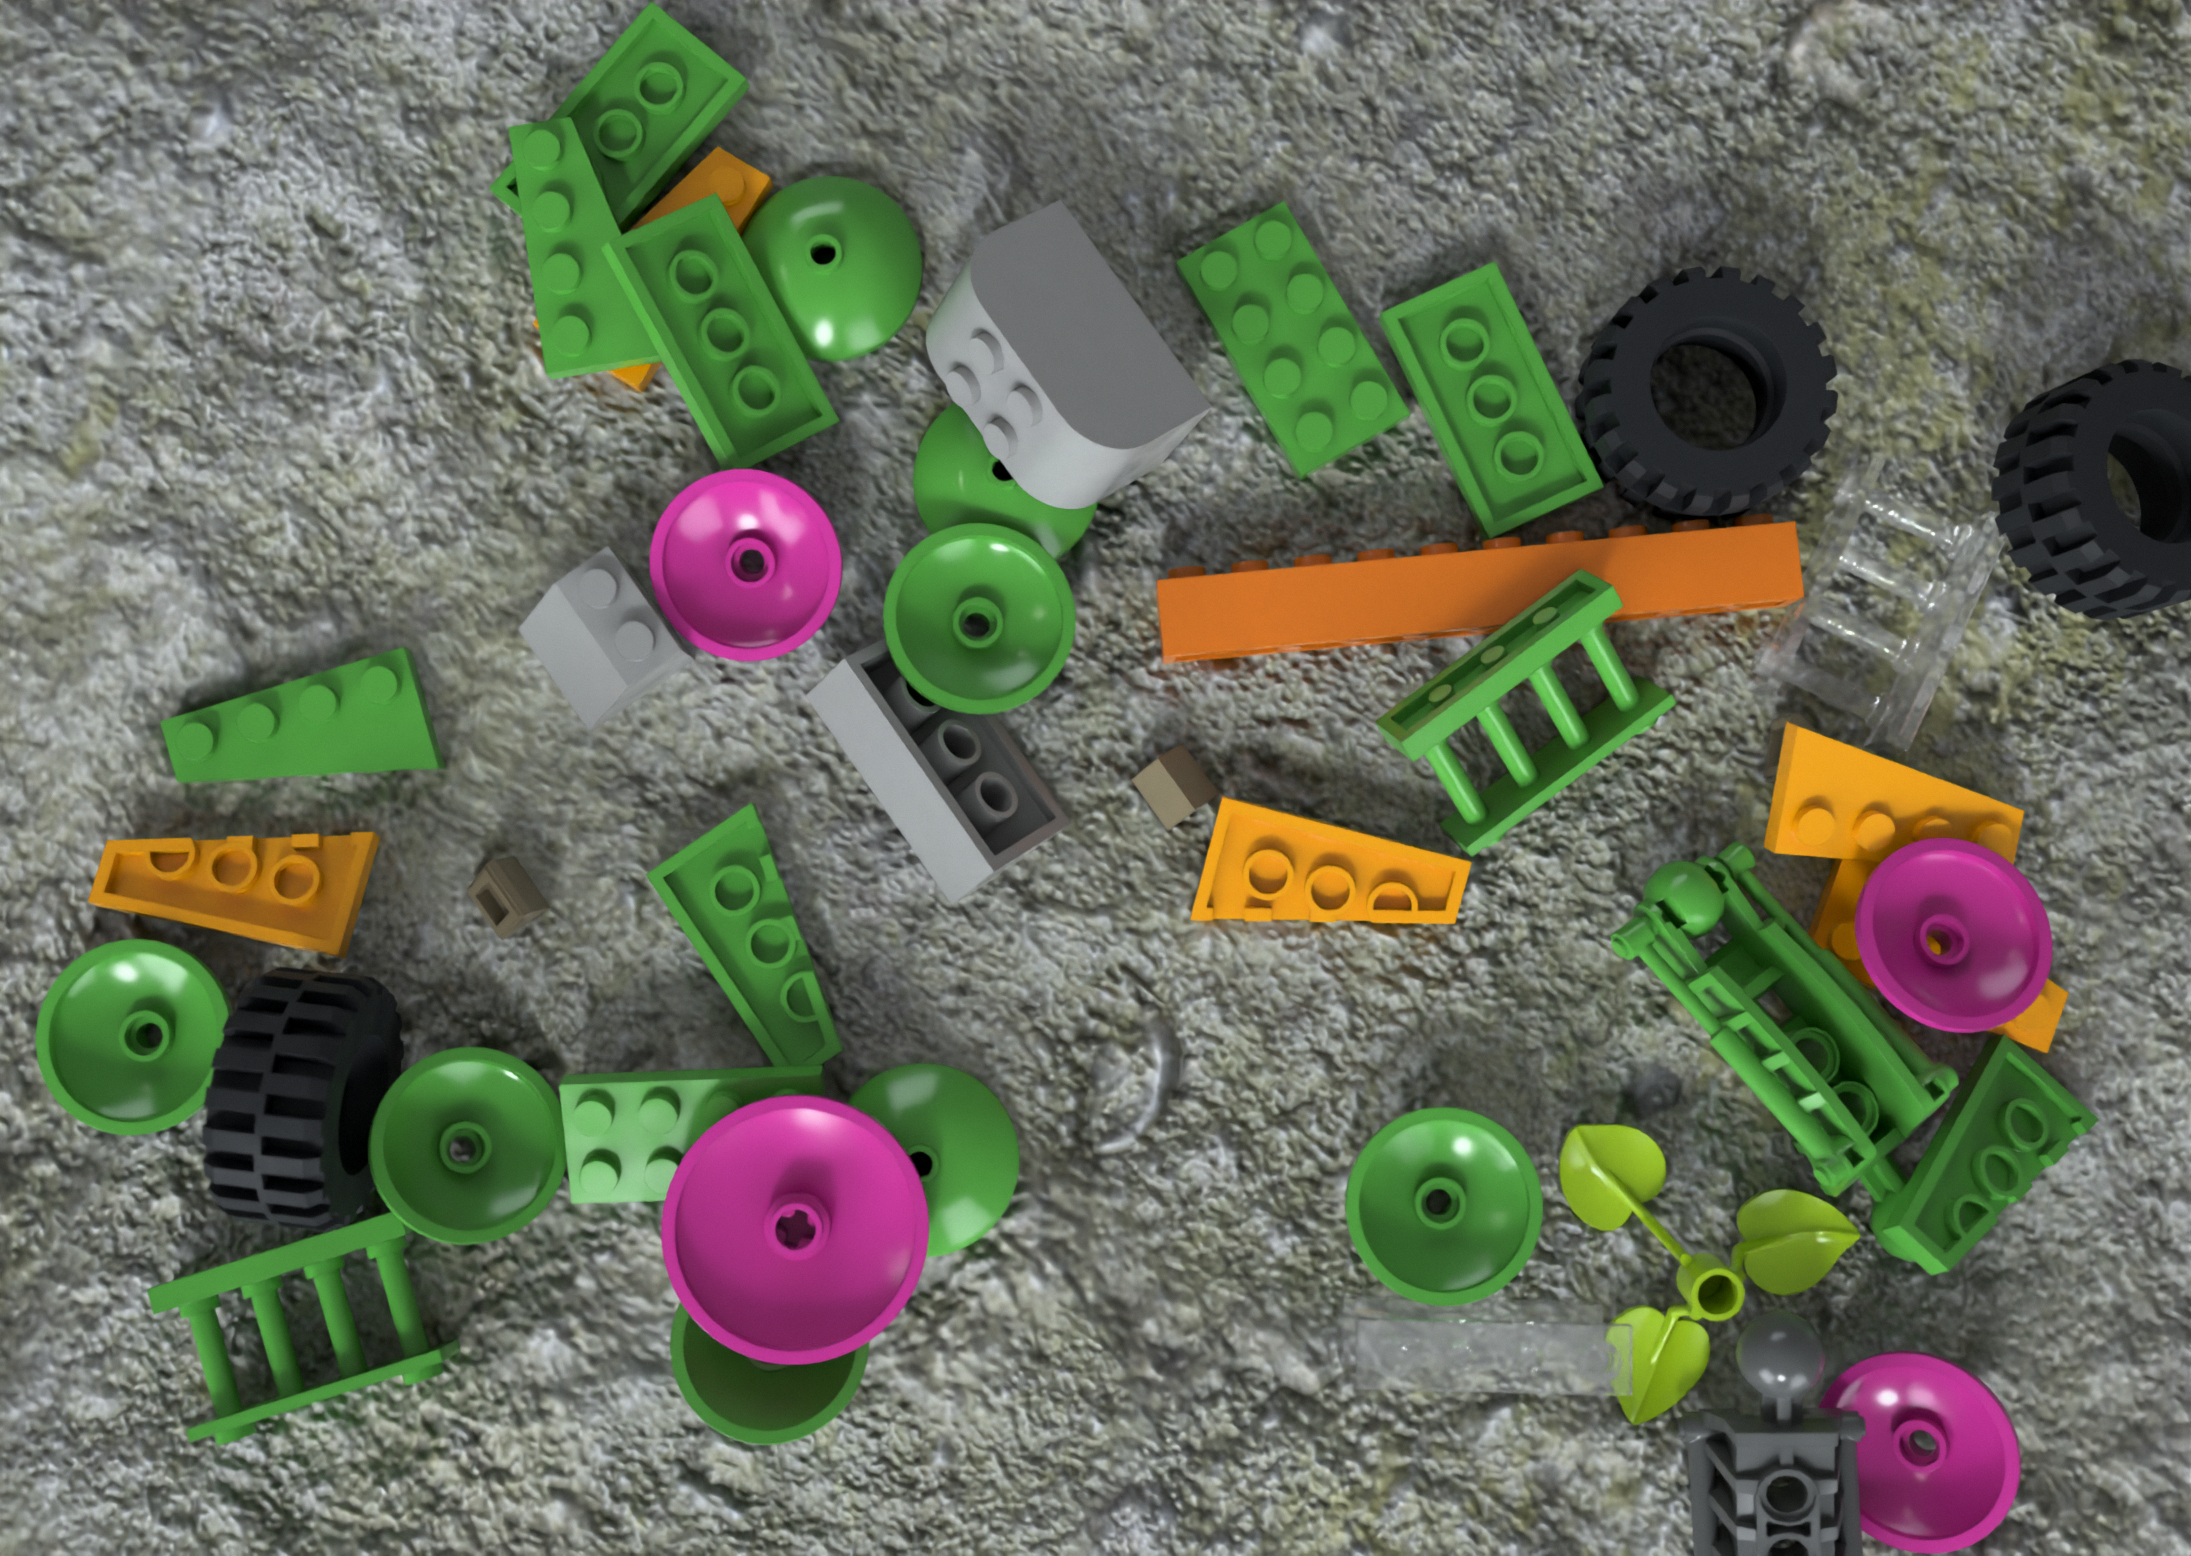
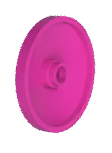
M785 1094L757 1100L736 1109L711 1126L692 1145L676 1169L667 1191L661 1221V1242L666 1270L675 1293L693 1320L719 1343L737 1353L760 1361L784 1365H803L837 1358L854 1351L882 1332L897 1317L912 1295L923 1270L929 1240V1210L924 1185L916 1165L898 1138L885 1125L858 1107L834 1098L812 1094Z

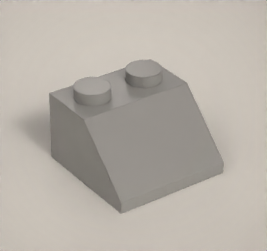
M606 546L556 581L518 628L582 722L591 732L695 660L625 559L609 546Z

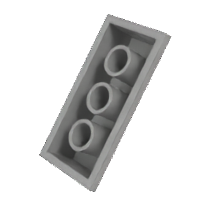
M885 639L843 658L806 695L811 705L951 905L993 880L1071 824L995 714L979 715L953 711L921 695L905 680L895 666Z

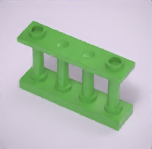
M1581 568L1375 721L1385 740L1412 762L1425 755L1458 809L1441 822L1439 826L1447 837L1471 857L1483 848H1488L1499 842L1506 831L1633 736L1650 729L1661 715L1677 704L1671 693L1638 675L1633 680L1631 679L1603 628L1605 619L1624 605L1613 585ZM1578 639L1581 641L1611 695L1582 718L1551 666L1553 658ZM1527 677L1560 733L1531 756L1499 704L1504 694ZM1475 716L1509 771L1480 794L1475 789L1447 742L1449 735Z
M392 1211L345 1225L337 1230L310 1236L147 1289L153 1314L178 1307L181 1319L189 1318L216 1415L186 1429L189 1442L214 1435L217 1446L256 1433L255 1421L402 1375L404 1384L407 1386L444 1373L441 1362L460 1352L461 1349L458 1339L432 1347L429 1346L402 1253V1249L408 1247L405 1235L414 1232V1230L399 1220ZM366 1248L368 1259L376 1258L403 1352V1356L369 1367L366 1364L340 1269L346 1267L343 1255ZM299 1268L304 1269L306 1279H314L341 1374L340 1376L306 1387L278 1293V1288L284 1286L281 1274ZM241 1287L244 1299L251 1297L278 1392L277 1396L243 1406L215 1310V1308L222 1306L219 1298L220 1293Z

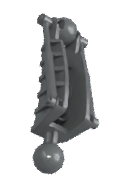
M1779 1310L1759 1314L1742 1329L1736 1349V1360L1741 1374L1751 1386L1760 1392L1761 1415H1742L1736 1408L1699 1409L1698 1412H1682V1417H1678L1679 1437H1683L1684 1442L1688 1443L1694 1556H1863L1856 1442H1861V1438L1866 1435L1864 1417L1860 1416L1858 1411H1842L1841 1408L1802 1409V1395H1805L1819 1382L1825 1363V1350L1822 1338L1812 1325L1796 1314ZM1716 1468L1720 1471V1474L1717 1475V1476H1716ZM1780 1476L1796 1477L1787 1486L1776 1487L1769 1485L1771 1481ZM1719 1518H1720L1721 1521L1723 1522L1720 1526H1719ZM1782 1539L1796 1540L1789 1547H1772L1775 1542Z

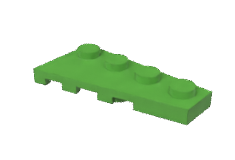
M571 117L508 127L546 374L551 379H559L663 362L601 250L607 241L623 235L617 224L606 193L575 122Z
M749 803L645 874L774 1067L823 1065L845 1050L755 803Z
M2005 1034L1987 1040L1882 1231L1930 1275L1949 1271L1998 1222L1997 1216L2010 1203L2019 1201L2033 1187L2031 1182L2046 1167L2055 1165L2070 1150L2067 1146L2078 1135L2088 1132L2099 1119Z

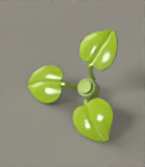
M1577 1124L1567 1132L1560 1149L1558 1171L1561 1189L1571 1210L1583 1222L1602 1231H1613L1622 1226L1633 1211L1681 1263L1677 1271L1676 1283L1679 1292L1688 1303L1671 1305L1665 1316L1659 1310L1649 1305H1638L1628 1308L1613 1318L1606 1327L1601 1339L1600 1359L1603 1371L1620 1402L1625 1416L1633 1425L1644 1423L1671 1408L1701 1378L1709 1361L1710 1342L1708 1333L1696 1321L1702 1317L1711 1321H1723L1733 1317L1740 1310L1745 1298V1290L1742 1283L1746 1278V1274L1742 1271L1743 1257L1745 1271L1757 1286L1774 1295H1793L1805 1291L1826 1276L1840 1256L1861 1237L1855 1225L1844 1214L1823 1199L1797 1189L1771 1188L1755 1194L1740 1207L1736 1222L1744 1242L1733 1246L1729 1267L1720 1258L1710 1253H1697L1690 1256L1642 1204L1655 1198L1660 1193L1666 1179L1664 1155L1656 1142L1645 1132L1625 1124ZM1681 1316H1690L1691 1319L1679 1318V1317H1681Z

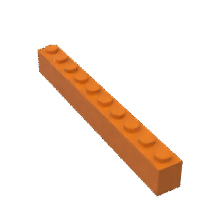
M1754 514L1734 519V527L1711 529L1710 520L1699 519L1672 524V533L1648 535L1647 526L1633 525L1609 530V538L1584 540V532L1567 531L1547 535L1545 537L1546 544L1521 546L1520 537H1502L1482 542L1483 550L1458 552L1457 543H1437L1420 547V556L1395 558L1394 549L1384 548L1357 553V562L1332 564L1331 555L1317 554L1295 558L1293 560L1294 567L1269 569L1268 561L1265 560L1234 563L1230 565L1231 573L1206 575L1205 567L1203 566L1173 568L1167 571L1168 579L1156 580L1155 587L1162 664L1493 634L1580 568L1613 585L1624 605L1605 619L1604 623L1786 607L1804 598L1796 521L1774 523L1773 514Z

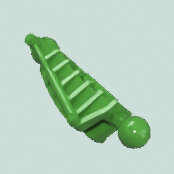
M1735 841L1713 858L1701 856L1694 862L1672 860L1659 866L1643 887V901L1633 908L1634 918L1611 934L1610 938L1614 951L1620 957L1627 960H1632L1639 955L1711 1036L1710 1044L1794 1137L1792 1143L1799 1153L1806 1154L1814 1169V1176L1819 1181L1818 1184L1824 1193L1837 1197L1860 1179L1874 1199L1871 1204L1870 1227L1877 1243L1895 1257L1908 1262H1916L1882 1231L1910 1180L1905 1177L1889 1153L1910 1137L1948 1099L1949 1092L1958 1086L1957 1072L1947 1063H1934L1828 948L1822 949L1751 873L1750 869L1755 866L1753 852L1748 846ZM1736 880L1770 916L1769 918L1761 920L1735 884ZM1720 920L1733 938L1703 960L1689 940H1696L1707 935ZM1771 989L1774 990L1793 1014L1779 1025L1775 1023L1758 1002V999Z

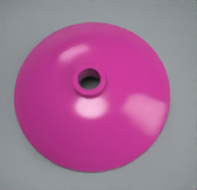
M752 468L724 470L703 477L686 487L671 501L663 512L653 534L650 547L649 565L652 587L656 599L669 622L685 639L698 648L729 660H768L798 648L823 626L836 604L841 589L843 577L841 544L827 512L799 484L784 476L765 470ZM747 550H757L762 554L764 567L761 571L753 572L745 566L743 557Z
M1932 838L1913 842L1884 859L1869 875L1859 895L1855 914V932L1859 953L1864 966L1882 994L1899 1010L1922 1024L1957 1033H1972L1992 1029L2023 1013L2035 1001L2045 985L2051 967L2053 952L2052 934L2047 913L2036 891L2022 873L2009 861L1986 847L1953 838ZM1927 937H1932L1939 943L1940 955L1933 953L1929 948Z
M1911 1350L1887 1351L1864 1358L1853 1364L1831 1384L1822 1398L1818 1408H1841L1842 1411H1858L1859 1415L1864 1417L1866 1435L1861 1438V1442H1856L1861 1530L1889 1546L1905 1551L1925 1554L1946 1553L1966 1548L1989 1535L2007 1515L2017 1495L2021 1479L2022 1459L2018 1436L2007 1410L1998 1397L1969 1370L1946 1358L1926 1352ZM1923 1430L1931 1434L1935 1440V1449L1925 1450L1919 1447L1914 1440V1431Z

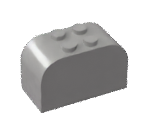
M1061 199L986 235L972 252L933 313L927 326L926 346L928 355L936 372L946 384V389L951 399L964 409L982 434L985 445L990 453L997 459H1000L1017 484L1035 499L1053 507L1079 509L1090 506L1158 468L1212 408Z

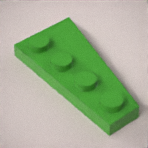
M405 647L160 721L176 780L185 784L263 780L278 777H317L332 774H371L403 770L425 771L446 769L412 651Z

